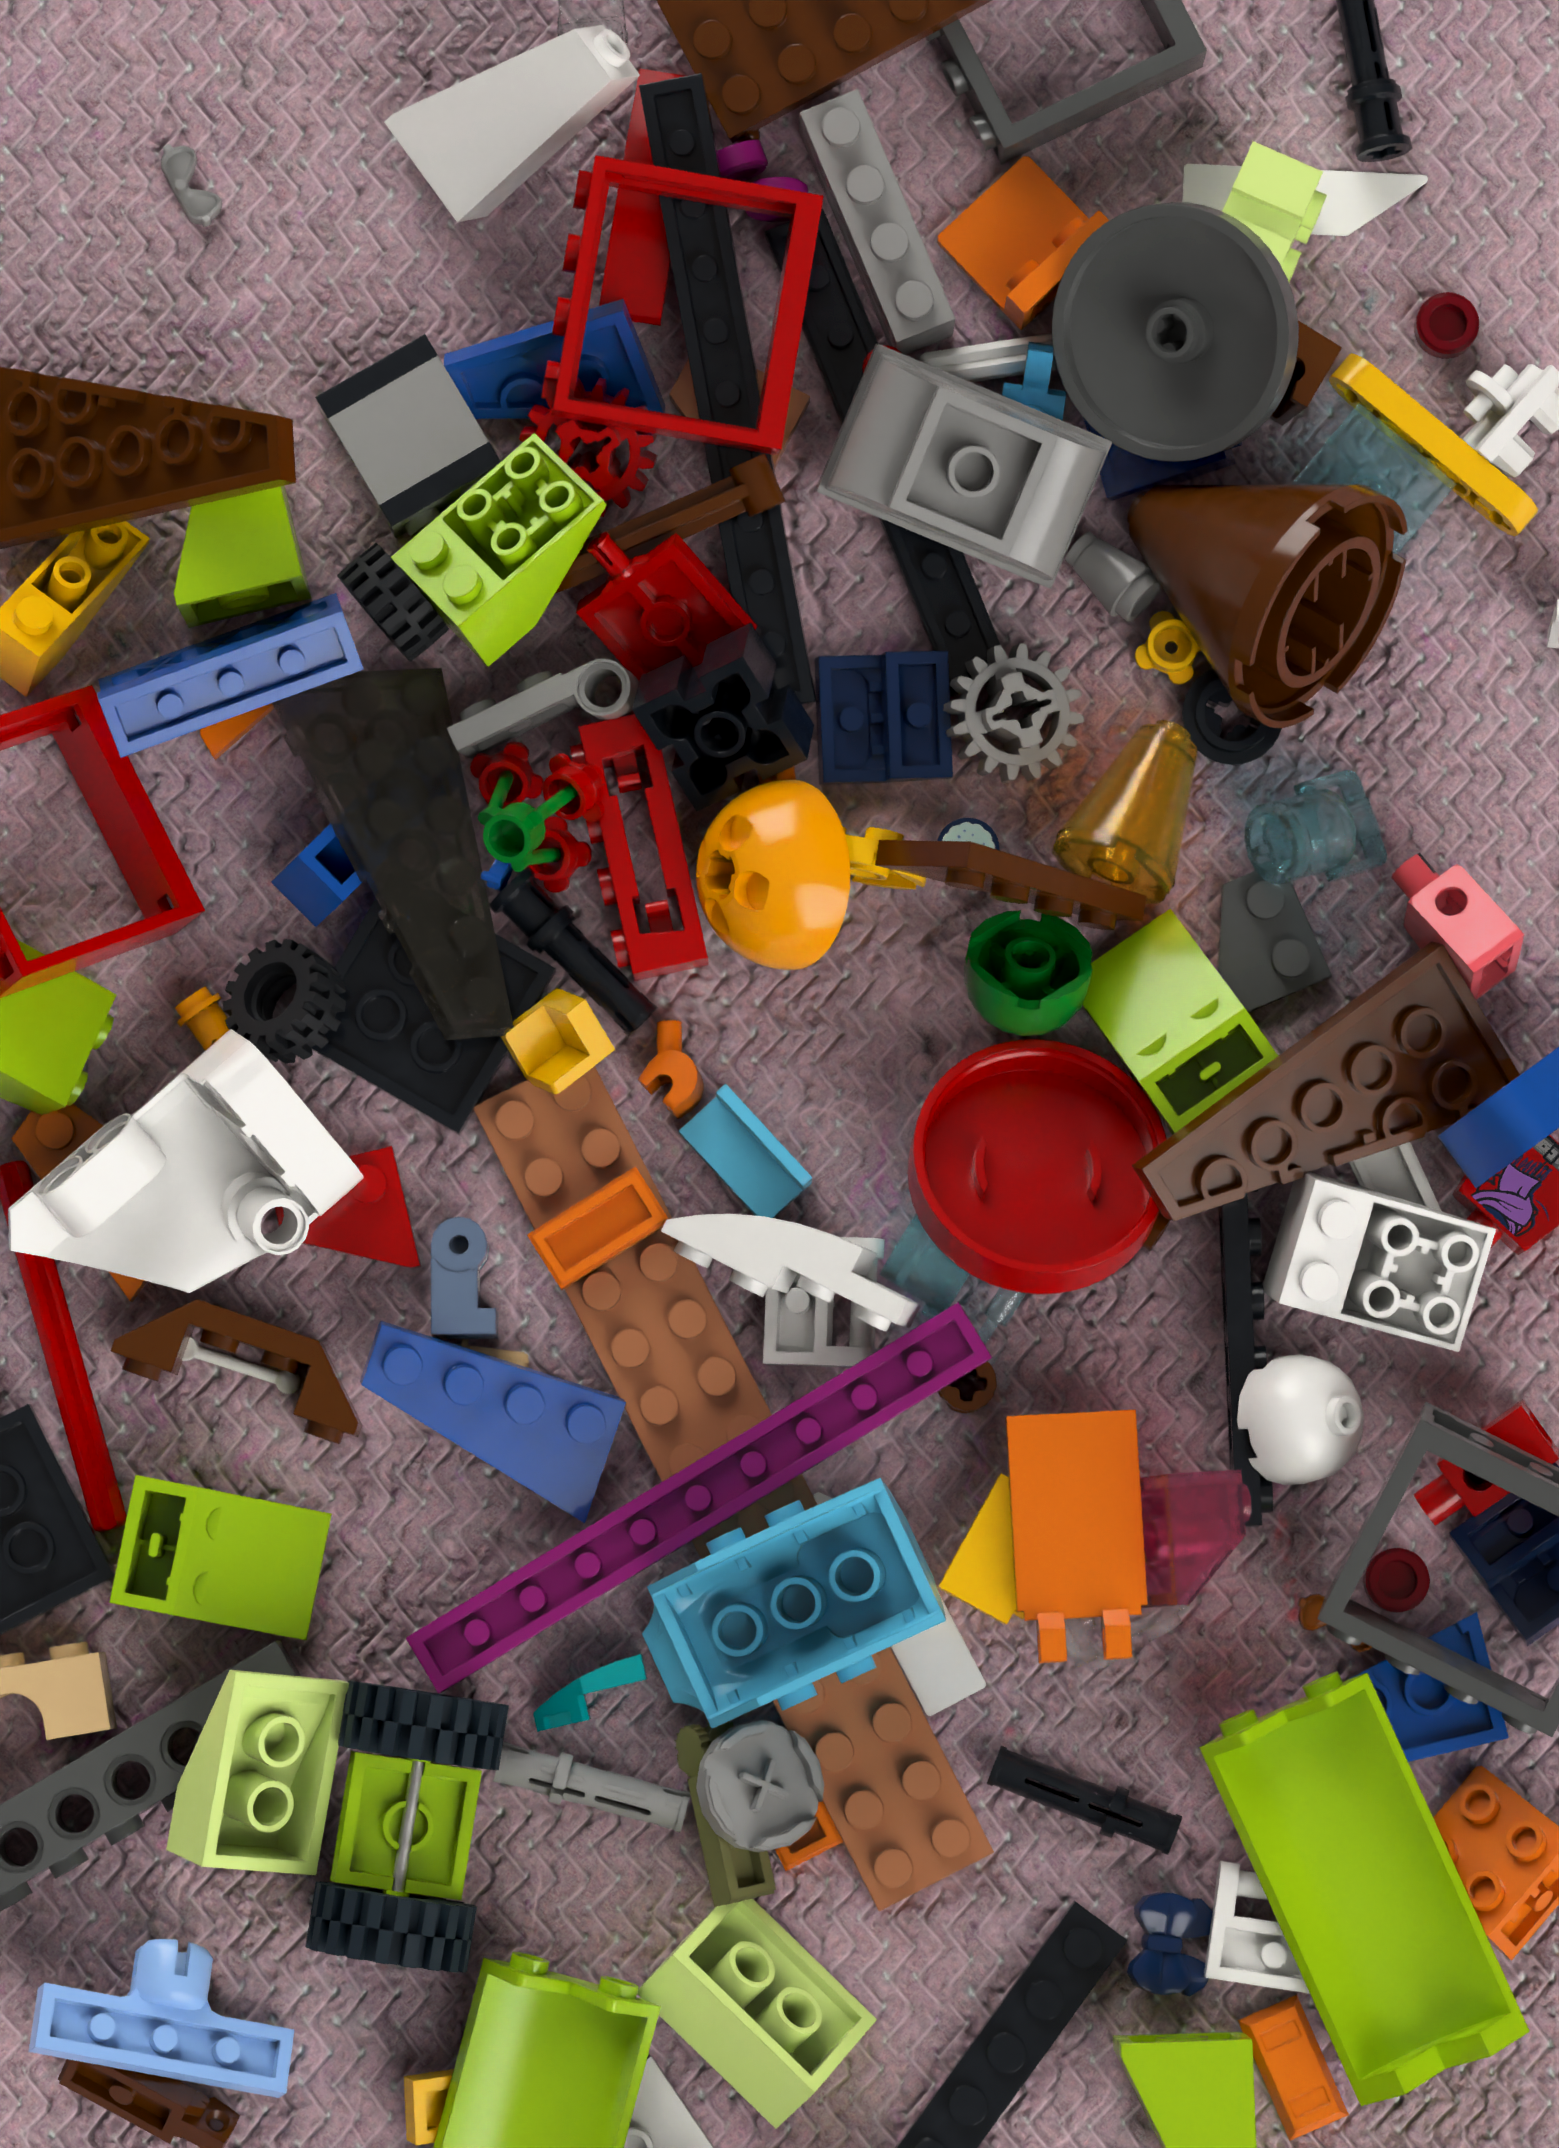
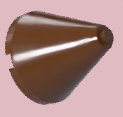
M1361 484L1157 485L1149 491L1140 493L1134 499L1127 516V521L1130 524L1129 535L1236 706L1246 715L1272 728L1293 726L1314 715V709L1304 703L1311 699L1323 686L1338 694L1369 654L1389 617L1401 585L1406 559L1393 553L1394 531L1402 535L1408 531L1407 522L1401 507L1393 499L1369 486Z

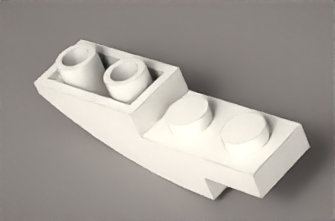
M702 1214L667 1219L661 1232L679 1240L674 1252L706 1268L709 1267L712 1259L733 1268L734 1270L729 1280L761 1297L764 1296L768 1287L788 1293L797 1273H799L801 1276L796 1284L797 1287L831 1303L835 1293L857 1303L852 1315L887 1332L891 1322L910 1328L921 1307V1304L866 1277L877 1255L876 1252L847 1239L799 1223L765 1216Z

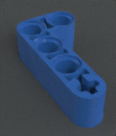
M1559 1047L1437 1136L1475 1188L1559 1128Z

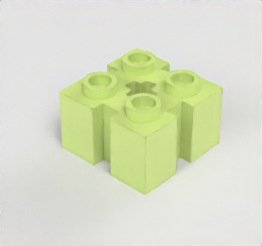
M1253 141L1222 212L1245 224L1262 239L1279 261L1290 283L1302 253L1291 247L1295 240L1307 244L1327 197L1326 194L1317 191L1323 171Z

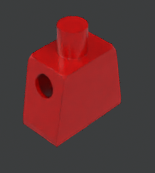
M1523 1399L1481 1428L1550 1464L1559 1460V1449ZM1440 1457L1437 1461V1466L1443 1474L1413 1495L1423 1511L1436 1526L1465 1505L1475 1517L1511 1492L1487 1480L1481 1484L1475 1483L1467 1476L1465 1469Z

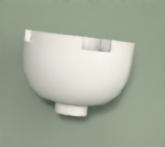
M1305 1355L1278 1356L1273 1358L1274 1360H1271L1263 1369L1252 1370L1248 1374L1239 1395L1237 1414L1238 1429H1248L1250 1443L1257 1456L1255 1458H1248L1252 1467L1266 1480L1282 1485L1305 1484L1333 1476L1344 1467L1357 1451L1362 1439L1364 1421L1361 1399L1352 1380L1331 1362Z

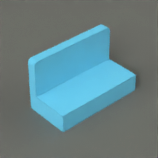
M724 1084L717 1090L716 1097L678 1131L685 1141L755 1216L775 1218L812 1184L811 1175L727 1084Z

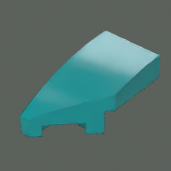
M642 1654L618 1660L595 1669L556 1692L533 1713L537 1732L590 1720L591 1717L585 1694L647 1680Z

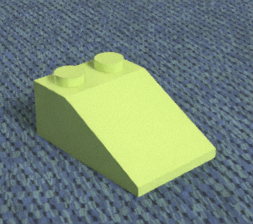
M229 1670L177 1785L166 1850L201 1867L316 1875L339 1748L338 1740L345 1697L349 1683L342 1680Z

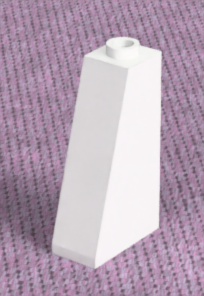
M604 25L577 28L393 113L384 123L457 222L487 217L635 81L640 74L629 61L630 52L628 47L616 33L606 29Z

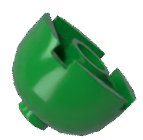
M1021 910L1006 911L987 918L971 933L964 962V981L967 994L976 1011L986 1022L1001 1031L1021 1036L1043 1035L1061 1028L1081 1009L1087 995L1093 971L1090 943L1075 926L1057 916L1041 914L1040 921L1020 919Z

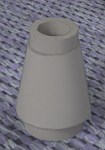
M1091 532L1082 535L1071 547L1065 558V561L1074 568V571L1110 616L1120 615L1127 622L1137 618L1149 606L1161 586L1152 576L1153 573L1148 565L1106 541L1098 539Z

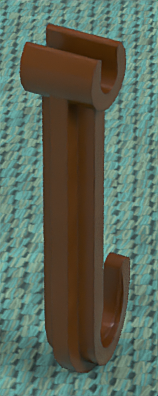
M762 454L729 469L730 476L604 532H608L614 542L631 559L635 556L647 554L675 533L682 539H685L744 512L747 513L748 517H751L786 501L766 455ZM600 534L586 540L556 593L607 573L593 555L587 551L588 545L596 537L599 538Z

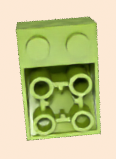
M533 433L391 556V558L428 600L446 625L489 667L537 625L607 505L550 447Z
M1171 908L1091 963L1093 969L1092 977L1082 1006L1137 1085L1149 1098L1172 1135L1278 1057V1054L1245 1007Z
M135 1475L109 1603L307 1641L332 1514Z

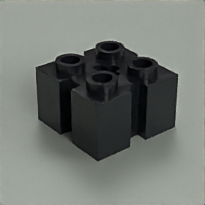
M751 623L708 643L701 664L692 667L687 657L683 655L641 675L632 711L658 751L671 744L673 745L676 753L671 772L696 811H700L740 792L745 772L755 768L762 780H765L806 761L808 758L814 723L790 685L778 690L773 688L772 681L776 662Z

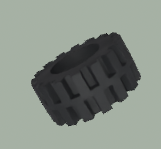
M377 543L364 551L337 575L366 613L410 662L449 630L446 623L433 609L428 600Z
M284 939L282 944L276 940L266 942L264 952L255 948L248 953L251 961L247 965L241 962L234 970L239 975L236 982L228 981L225 991L231 995V999L223 1001V1011L230 1017L225 1022L229 1029L249 1040L266 1058L275 1062L279 1059L285 1064L295 1063L296 1055L303 1060L313 1055L311 1047L314 1045L322 1049L329 1042L325 1036L329 1029L337 1031L341 1021L335 1018L336 1013L345 1012L346 1001L339 996L346 992L345 983L338 978L340 973L333 965L303 944H298L290 939ZM297 984L293 1001L283 1013L273 1019V1012L279 998L287 989Z

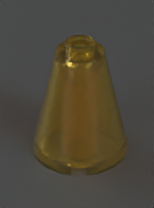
M1158 720L1155 724H1144L1139 727L1057 833L1052 854L1065 870L1090 879L1093 874L1100 879L1110 882L1113 886L1147 896L1146 904H1158L1164 901L1167 893H1170L1175 884L1198 754L1197 747L1190 740L1191 735L1185 728L1167 720Z

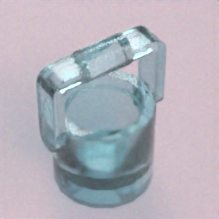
M1351 770L1299 783L1293 787L1296 795L1257 805L1249 813L1245 823L1244 842L1248 858L1255 871L1265 881L1275 885L1326 872L1327 881L1333 882L1369 872L1384 864L1387 860V852L1380 835L1381 830L1370 800L1366 797L1358 775ZM1338 786L1341 790L1344 800L1336 792L1331 791L1328 788ZM1357 839L1360 842L1366 860L1347 864L1352 859Z
M915 1214L879 1275L926 1303L921 1313L931 1319L951 1306L970 1274L952 1262L934 1244L923 1228L917 1214ZM999 1288L984 1313L988 1317L978 1332L984 1344L990 1339L998 1324L1007 1326L1026 1293Z

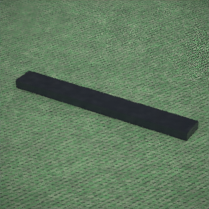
M821 209L802 329L842 425L863 376V361L878 342L824 209ZM790 221L765 231V238L780 275ZM879 518L932 650L948 651L951 697L958 695L959 693L950 686L952 679L958 676L971 678L965 663L969 659L978 656L988 664L987 650L1000 645L963 552Z

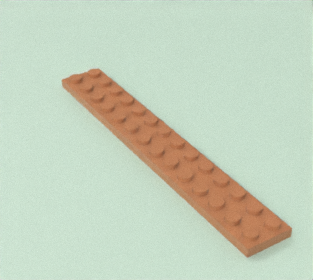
M595 1066L559 1094H552L536 1087L527 1079L477 1104L474 1108L534 1230L635 1166L668 1218L672 1219ZM662 1228L571 1284L565 1288V1291L619 1398L626 1401L625 1410L663 1482L772 1414L695 1262L674 1252L679 1240L661 1232ZM801 1474L697 1537L692 1543L700 1558L703 1559L711 1555L706 1543L741 1527L745 1537L748 1538L769 1528L764 1516L797 1500L801 1501L805 1511L818 1504ZM890 1647L871 1655L877 1666L876 1668L842 1684L836 1672L812 1682L818 1695L782 1711L777 1699L773 1700L788 1731L793 1730L806 1739L819 1759L825 1784L823 1802L878 1911L994 1853Z

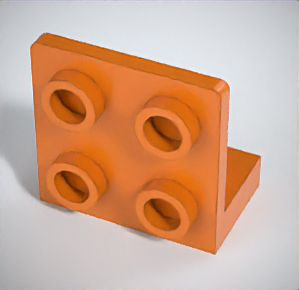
M1023 156L938 235L937 243L1006 316L1022 330L1055 300L1062 276L1079 247L1093 232L1110 220L1100 210L1088 218L1029 156Z
M1477 1766L1433 1818L1489 1942L1512 1961L1559 1905V1826L1486 1768Z

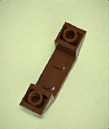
M199 1299L114 1339L111 1352L125 1357L122 1370L157 1382L162 1370L178 1375L182 1358L194 1327L203 1330L199 1342L236 1354L240 1343L263 1350L260 1363L297 1375L300 1364L309 1366L310 1368L293 1413L295 1416L307 1420L304 1432L337 1444L341 1443L344 1433L359 1438L363 1425L324 1344L318 1340Z

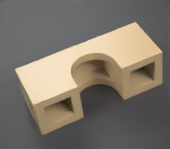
M88 1642L50 1647L51 1660L25 1664L24 1652L0 1655V1699L10 1694H20L33 1701L41 1712L46 1740L117 1729L106 1652L89 1654Z

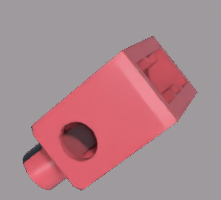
M1421 853L1409 858L1396 869L1391 878L1410 899L1407 902L1403 924L1406 931L1420 949L1430 942L1443 944L1476 1000L1516 970L1524 939L1523 932L1462 866L1456 864L1439 876Z

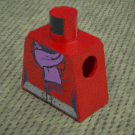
M1549 1135L1477 1188L1464 1175L1452 1194L1454 1198L1471 1213L1466 1218L1467 1220L1496 1229L1491 1248L1500 1239L1514 1253L1519 1255L1559 1226V1143L1552 1136Z

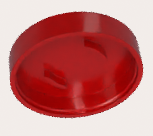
M1029 1039L996 1044L977 1051L958 1062L940 1078L928 1094L917 1119L908 1156L907 1175L912 1204L918 1219L934 1244L952 1262L974 1277L997 1287L1021 1293L1056 1294L1074 1291L1102 1281L1117 1272L1133 1258L1147 1240L1157 1219L1159 1209L1132 1165L1167 1140L1159 1115L1143 1090L1130 1076L1105 1058L1078 1046L1051 1040Z

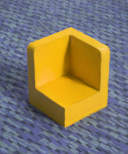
M555 988L506 1026L500 1033L501 1039L526 1080L528 1079L532 1085L552 1094L561 1093L615 1050L586 999L559 988Z

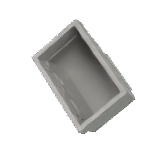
M876 343L815 491L1051 589L1112 445V441Z

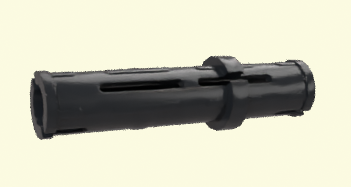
M1004 1746L1000 1747L987 1781V1785L997 1786L1040 1803L1045 1807L1101 1827L1099 1833L1101 1835L1112 1838L1113 1834L1116 1833L1158 1849L1166 1855L1170 1852L1182 1820V1816L1178 1814L1173 1815L1128 1797L1130 1791L1128 1789L1117 1786L1116 1790L1112 1791L1061 1769L1007 1750ZM1027 1778H1031V1779H1033V1780H1036V1781H1038V1782L1044 1783V1784H1046V1785H1049V1786L1054 1787V1788H1056V1789H1059V1790H1061V1791L1067 1792V1793L1072 1794V1795H1074V1796H1077V1797H1079V1798H1075V1797H1073V1796H1070V1795L1065 1794V1793H1063V1792L1057 1791V1790H1055V1789H1052V1788L1047 1787V1786H1045V1785H1042V1784H1040V1783L1034 1782V1781L1029 1780V1779H1027ZM1091 1802H1092V1803H1095V1804H1097V1805H1100V1806H1102V1807H1105V1808H1107V1809H1109V1810H1106V1809H1103V1808L1098 1807V1806H1096V1805H1093V1804H1091ZM1121 1814H1123V1815H1125V1816H1128V1817H1130V1818L1136 1819V1820H1138V1821H1141L1142 1823H1139V1822L1134 1821V1820H1132V1819H1129V1818H1126V1817H1124V1816H1121Z

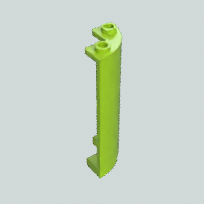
M1338 1671L1304 1685L1302 1688L1306 1697L1259 1718L1254 1709H1250L1224 1720L1218 1724L1222 1736L1199 1748L1360 2105L1364 2106L1405 2095L1447 2068L1491 2057L1530 2032L1368 1672L1342 1682Z
M512 1952L510 1962L483 1958L433 2148H624L661 2006L636 1997L639 1986L634 1983L614 1977L601 1976L599 1984L551 1972L548 1971L550 1961L535 1955Z

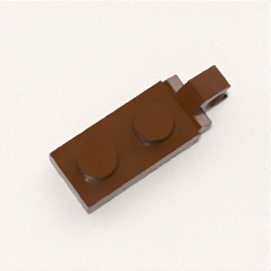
M66 2059L58 2077L59 2084L169 2144L175 2136L186 2139L200 2148H224L240 2117L237 2112L216 2097L208 2098L201 2091L197 2092L196 2089L178 2079Z

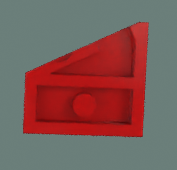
M389 1146L349 1156L363 1174L364 1179L322 1216H318L309 1224L306 1239L302 1244L391 1263L404 1268H420V1258L393 1147ZM282 1206L275 1207L279 1226L284 1218Z

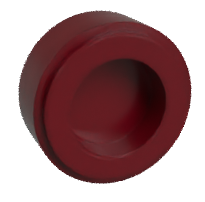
M1452 292L1439 293L1427 299L1421 306L1414 322V333L1420 347L1429 355L1441 359H1451L1465 353L1473 344L1479 330V317L1473 304L1464 296Z
M1391 1548L1379 1552L1369 1561L1364 1571L1363 1584L1368 1598L1375 1606L1387 1612L1398 1613L1409 1611L1423 1601L1429 1589L1430 1577L1427 1566L1417 1554L1403 1548Z

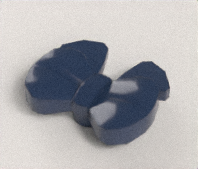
M1157 1892L1143 1896L1134 1906V1916L1145 1932L1141 1939L1143 1950L1129 1963L1127 1974L1134 1986L1147 1993L1158 1995L1181 1993V1995L1189 1997L1206 1986L1209 1978L1204 1977L1205 1963L1181 1953L1183 1947L1181 1938H1197L1210 1934L1213 1911L1201 1898H1192L1190 1900L1174 1893Z

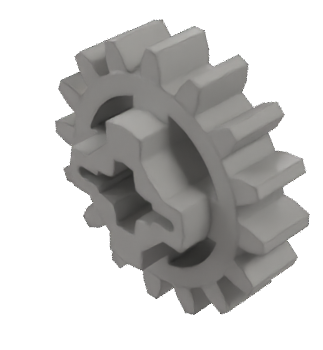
M1019 643L1012 647L1009 658H1007L1006 652L1001 645L994 646L987 650L988 664L978 656L969 659L965 663L971 678L958 676L952 679L950 686L961 696L960 699L945 703L943 711L958 715V724L946 730L947 737L963 736L966 744L961 748L957 756L963 760L976 754L980 758L977 774L985 776L991 773L997 766L1000 767L1001 783H1009L1015 781L1020 768L1022 775L1027 781L1041 777L1040 762L1050 770L1063 764L1061 756L1056 750L1057 748L1068 751L1076 747L1078 741L1067 730L1068 727L1083 723L1084 716L1070 711L1069 703L1077 700L1082 694L1080 689L1065 691L1062 682L1070 673L1067 666L1054 672L1047 668L1050 662V652L1044 650L1030 660L1028 659L1027 645ZM1023 675L1037 682L1044 692L1026 684ZM988 681L989 684L985 685L988 698L982 710L976 712V701L979 692ZM1009 706H1021V708L1035 707V710L1024 714V717L1019 720L1012 719L1007 721L1004 718L994 721L992 719L993 716L1004 712V709ZM1052 714L1050 730L1043 741L1040 729L1047 715ZM987 734L1003 743L1005 752L992 746L983 735Z

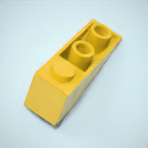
M127 521L70 533L0 607V678L27 697L66 655L147 547L150 538Z

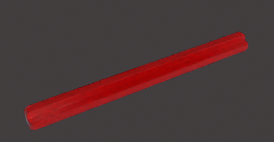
M23 1160L11 1161L0 1165V1201L7 1225L8 1208L34 1186L29 1167ZM15 1252L92 1528L97 1532L119 1528L125 1525L127 1515L55 1259Z

